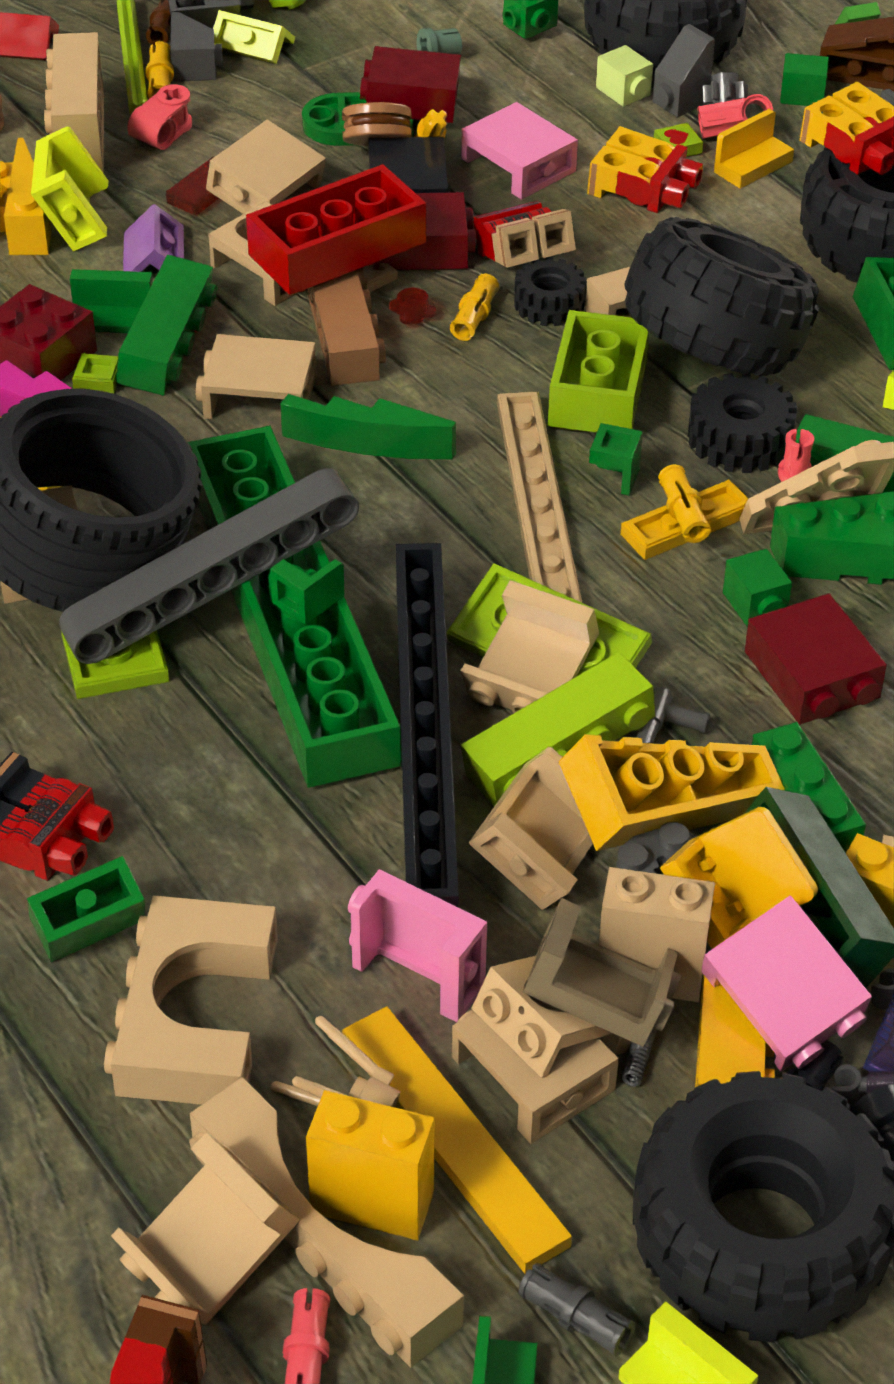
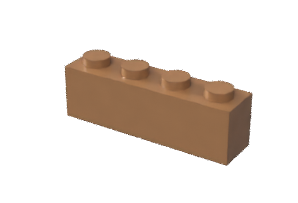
M363 267L306 289L331 386L380 380L379 363H386V350L383 338H378L379 328L376 313L370 314L372 313L371 296L369 289H365Z

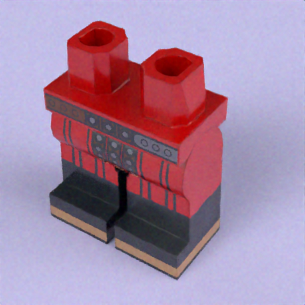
M11 752L0 764V861L23 870H34L36 877L46 881L56 871L76 876L85 866L88 858L86 844L81 843V841L86 837L96 842L104 843L114 831L112 812L95 804L91 787L81 783L76 785L64 778H52L30 768L28 758Z

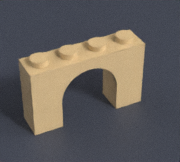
M152 896L148 916L141 915L138 920L136 943L140 947L138 957L130 956L127 964L126 986L130 988L128 997L119 998L116 1008L115 1026L116 1030H119L117 1041H109L105 1052L104 1070L105 1073L112 1074L115 1096L202 1105L241 1077L249 1083L253 1065L250 1032L183 1025L166 1016L160 1010L159 1005L172 988L185 980L197 976L225 975L270 980L278 940L276 907Z

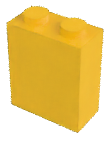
M324 1090L306 1135L310 1204L324 1217L418 1241L434 1195V1117Z

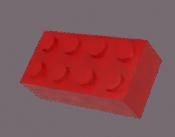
M382 164L246 214L248 255L289 295H292L426 243V202Z

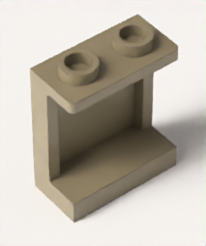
M561 898L541 940L523 993L643 1047L653 1028L659 1031L663 1030L673 1009L674 1001L671 999L681 978V974L674 971L678 952L668 948L659 967L651 969L575 935L572 932L581 906Z

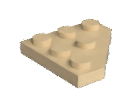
M878 440L862 442L747 499L740 516L743 534L772 531L774 511L777 506L883 493L894 472V442L881 443Z

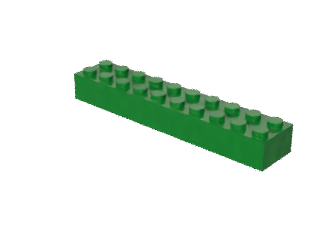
M271 425L188 442L193 449L192 452L197 457L198 466L201 469L202 475L200 479L202 487L197 503L208 530L295 483ZM321 541L285 559L303 572L309 569L319 571L330 563ZM270 568L232 588V594L307 788L401 766L400 725L345 597L305 625L272 603Z

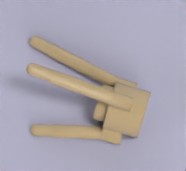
M316 1017V1025L371 1076L369 1080L359 1076L347 1096L395 1107L401 1093L399 1090L389 1086L395 1074L374 1063L325 1017ZM299 1076L292 1079V1086L279 1081H274L271 1084L273 1091L318 1106L324 1090L346 1095Z

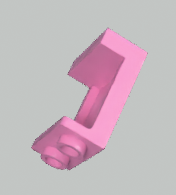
M515 102L462 128L461 159L469 163L481 156H485L512 174L511 193L522 200L576 172L578 139L518 102Z
M379 869L366 886L362 884L356 888L348 904V912L351 913L349 945L352 946V967L363 972L376 955H383L440 984V1014L457 1022L474 1003L486 978L487 921Z
M791 895L706 953L701 970L714 988L720 983L774 1051L776 1055L774 1064L781 1072L793 1063L798 1069L808 1065L823 1052L824 1048L821 1043L835 1033L844 1038L858 1029L867 1020L863 1013L866 1011L871 1000V994Z

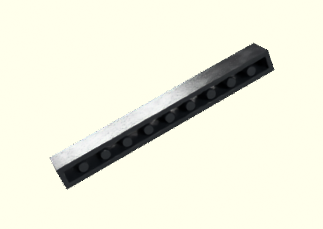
M441 543L396 544V602L405 882L459 908Z

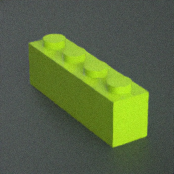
M617 652L461 744L465 774L489 802L495 806L524 764L547 747L553 748L559 755L564 756L585 734L601 735L602 740L615 741L630 731L638 730L645 726L650 719L655 717L653 685L620 652Z

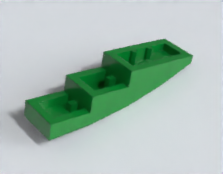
M288 394L280 403L283 437L324 448L372 456L452 460L456 455L455 421L381 398L377 400L372 408L333 396L327 405H322Z

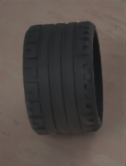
M90 389L54 390L36 394L21 400L19 404L13 405L9 408L8 413L3 414L0 418V580L23 597L42 606L64 612V610L78 601L184 544L202 487L200 479L202 475L201 469L189 443L185 441L184 437L170 423L146 406L131 399L104 391ZM72 485V488L83 489L102 495L122 505L134 516L114 518L91 515L69 508L53 500L38 488Z

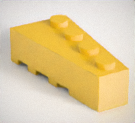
M585 734L559 760L561 769L596 851L621 846L632 837L658 829L668 822L683 824L688 830L730 821L743 815L765 787L785 790L766 746L709 742L705 747L688 746L686 741L668 740L665 744L643 743L642 738L623 737L620 741L602 740L601 735Z

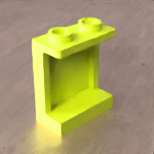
M67 126L37 140L31 188L32 197L73 252L107 237V226L91 206L90 197L107 189L109 181L71 127Z

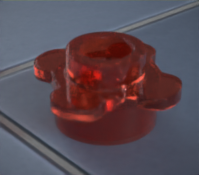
M405 288L397 294V299H393L389 303L390 310L399 315V320L403 324L420 323L424 318H432L436 315V307L429 305L428 293L420 288Z

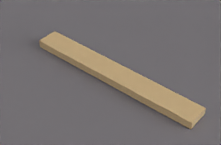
M539 392L497 394L498 413L529 578L582 603Z

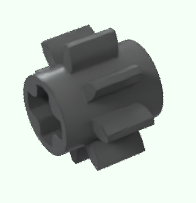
M723 72L711 76V85H703V103H707V105L748 97V85L745 84V81H739V74Z

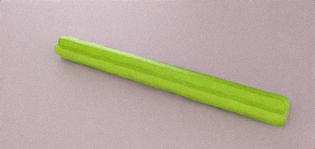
M116 0L128 107L131 115L137 107L142 106L148 101L135 0Z

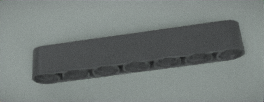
M331 468L318 470L71 605L60 616V629L79 662L93 664L102 661L271 568L281 560L291 557L347 526L358 515L359 502L336 470Z

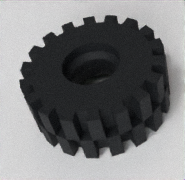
M733 373L724 374L722 381L715 376L708 380V386L702 383L697 387V394L693 393L691 398L688 427L689 445L691 449L696 448L695 455L700 459L708 456L707 464L716 467L719 463L724 464V471L733 472L734 467L742 468V473H751L752 467L756 466L761 472L769 469V462L775 466L779 465L785 454L786 434L790 430L795 429L797 404L792 402L793 395L789 391L782 393L783 385L778 382L769 385L768 378L761 375L758 380L750 379L751 373H742L741 378H734Z

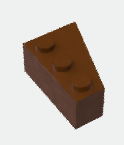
M894 17L829 25L820 50V56L829 57L827 80L848 84L859 82L866 87L894 91Z

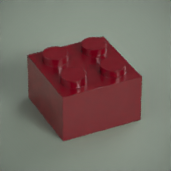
M28 284L0 306V364L8 360L32 378L47 371L61 381L76 369L81 354H94L97 351L93 311L31 284Z

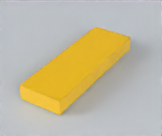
M730 480L698 492L702 499L701 510L710 524L711 533L739 522L747 499H749ZM666 505L621 523L620 535L644 560L688 543L684 539V534L678 520L670 515Z

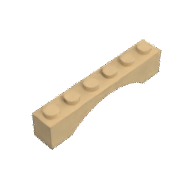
M243 1077L190 1113L192 1138L189 1140L191 1148L205 1132L209 1133L229 1147L300 1219L284 1239L296 1250L297 1258L303 1268L313 1277L321 1275L333 1288L334 1296L340 1306L352 1316L358 1313L371 1327L374 1339L387 1354L393 1355L397 1353L411 1368L463 1327L464 1295L425 1257L396 1253L365 1243L337 1228L312 1207L296 1187L283 1161L279 1145L277 1111ZM195 1154V1156L197 1157V1159H198L203 1165H205V1163Z

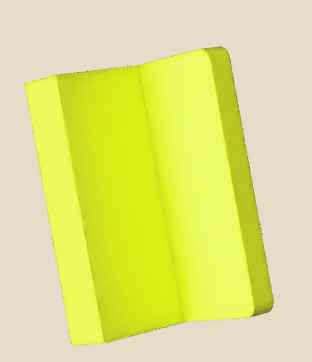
M221 10L218 11L213 28L215 44L222 43L223 51L277 64L283 42L294 44L295 36L281 25Z
M666 1301L650 1316L647 1342L620 1367L618 1376L619 1380L624 1384H757L758 1375Z

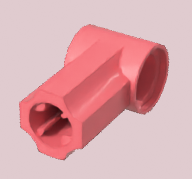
M753 94L747 98L698 106V122L702 139L717 137L719 133L747 120L748 118L745 114L747 105L757 104L763 111L767 109L773 110L771 101L761 94Z

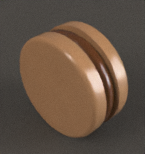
M385 102L360 103L349 105L342 110V120L345 121L343 141L346 143L369 146L368 138L412 137L409 121L411 120V109L406 105Z

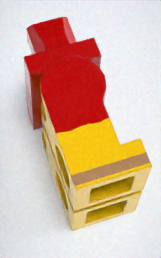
M855 82L833 93L832 97L829 95L805 107L799 141L810 148L819 143L830 149L840 162L850 163L849 169L857 175L868 169L883 175L894 166V106L859 82Z
M619 126L606 142V146L604 145L590 162L587 194L602 198L606 191L626 197L635 205H647V210L658 213L664 204L681 209L687 200L689 188L696 189L701 182L703 164L686 159L688 150L686 146L677 144L674 147L668 142Z

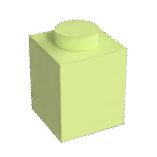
M627 45L598 56L596 88L623 107L651 95L653 63Z

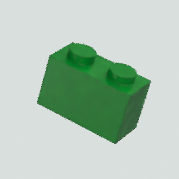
M123 856L27 898L30 920L51 963L138 924L141 915L145 916V899Z

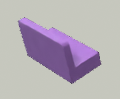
M153 204L124 232L123 271L141 272L149 264L160 270L167 254L184 259L183 224Z

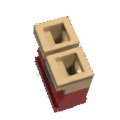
M534 201L473 217L479 255L487 256L506 268L539 260V256L546 258L576 250L571 211L566 209L552 212L548 207L542 208L541 202Z

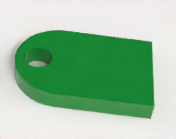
M360 92L329 93L311 99L302 110L304 133L310 139L321 144L333 146L353 145L343 141L345 121L342 120V110L349 105L366 103V100H360ZM411 119L409 120L410 128L412 129V137H414L413 121Z

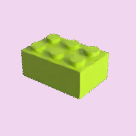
M569 310L549 388L548 426L567 430L597 432L600 424L604 423L633 429L648 359L650 336L648 330L644 326L639 325L632 317Z

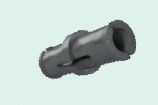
M535 1263L532 1270L529 1269L520 1283L519 1295L559 1319V1325L568 1332L578 1331L584 1336L586 1335L615 1356L620 1355L622 1348L625 1350L631 1341L636 1323L603 1305L594 1298L595 1293L584 1285L576 1287L556 1276L540 1263Z

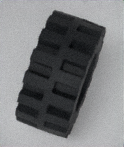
M546 258V261L543 262L540 259L535 260L532 265L525 263L522 265V269H518L516 272L514 307L516 311H519V315L522 318L528 316V322L534 324L536 321H540L542 326H547L548 323L560 326L561 321L566 322L569 310L584 311L586 277H584L582 269L577 270L576 264L570 263L567 265L564 259L559 258L558 262L553 261V258Z

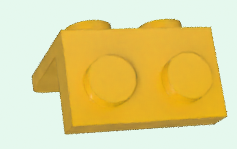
M757 807L689 840L660 867L664 875L715 882L707 943L711 949L721 944L791 895L800 906L811 901L818 893L815 881L771 812L765 807Z

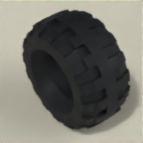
M584 0L585 28L590 35L593 45L599 48V53L604 54L627 45L653 63L652 75H655L656 68L683 27L688 24L693 25L715 39L713 63H719L725 59L736 45L737 38L742 36L747 0Z
M825 147L822 152L818 153L814 164H810L806 172L800 212V224L803 225L802 234L812 254L816 258L821 257V264L834 273L839 272L845 275L847 280L857 283L866 257L894 258V166L883 175L878 174L872 169L857 175L849 169L850 163L840 162L833 152Z
M670 217L660 221L654 231L646 233L636 252L624 283L625 290L627 291L625 304L628 312L650 334L659 340L662 339L671 344L673 348L700 358L704 362L715 366L719 365L743 374L752 373L756 376L779 373L784 370L789 361L792 362L797 359L819 311V307L816 305L819 289L815 279L809 273H806L803 267L787 259L776 250L756 242L754 239L714 224H707L690 218Z
M760 1071L736 1073L735 1077H731V1082L721 1084L719 1080L712 1079L696 1087L693 1091L687 1093L685 1101L678 1100L672 1108L668 1107L654 1123L650 1139L647 1143H643L636 1169L633 1190V1225L636 1228L637 1248L645 1267L651 1269L653 1276L660 1278V1289L682 1311L692 1307L700 1313L699 1321L703 1322V1325L723 1334L730 1327L749 1332L748 1340L773 1342V1340H776L778 1333L792 1332L793 1337L797 1340L826 1331L830 1320L839 1323L844 1318L849 1319L866 1304L869 1294L874 1287L880 1286L894 1252V1161H891L889 1151L883 1148L884 1139L880 1136L878 1130L865 1114L860 1113L855 1116L850 1112L851 1105L847 1103L845 1097L828 1087H825L823 1091L806 1085L805 1078L782 1072L780 1079L761 1077ZM751 1188L771 1190L783 1194L798 1203L808 1213L814 1226L799 1235L788 1238L768 1239L757 1237L731 1225L718 1212L714 1203L721 1197L737 1190Z

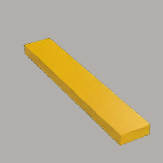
M387 1006L342 1029V1033L374 1063L395 1074L389 1085L401 1092L395 1108L434 1117V1159L524 1274L529 1269L532 1270L535 1263L542 1265L571 1247L572 1235Z

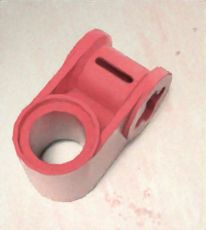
M171 84L160 88L153 97L132 112L128 121V134L132 138L157 149L166 150L177 138L192 127V117L188 114L187 107L190 101V91L188 88L178 84Z

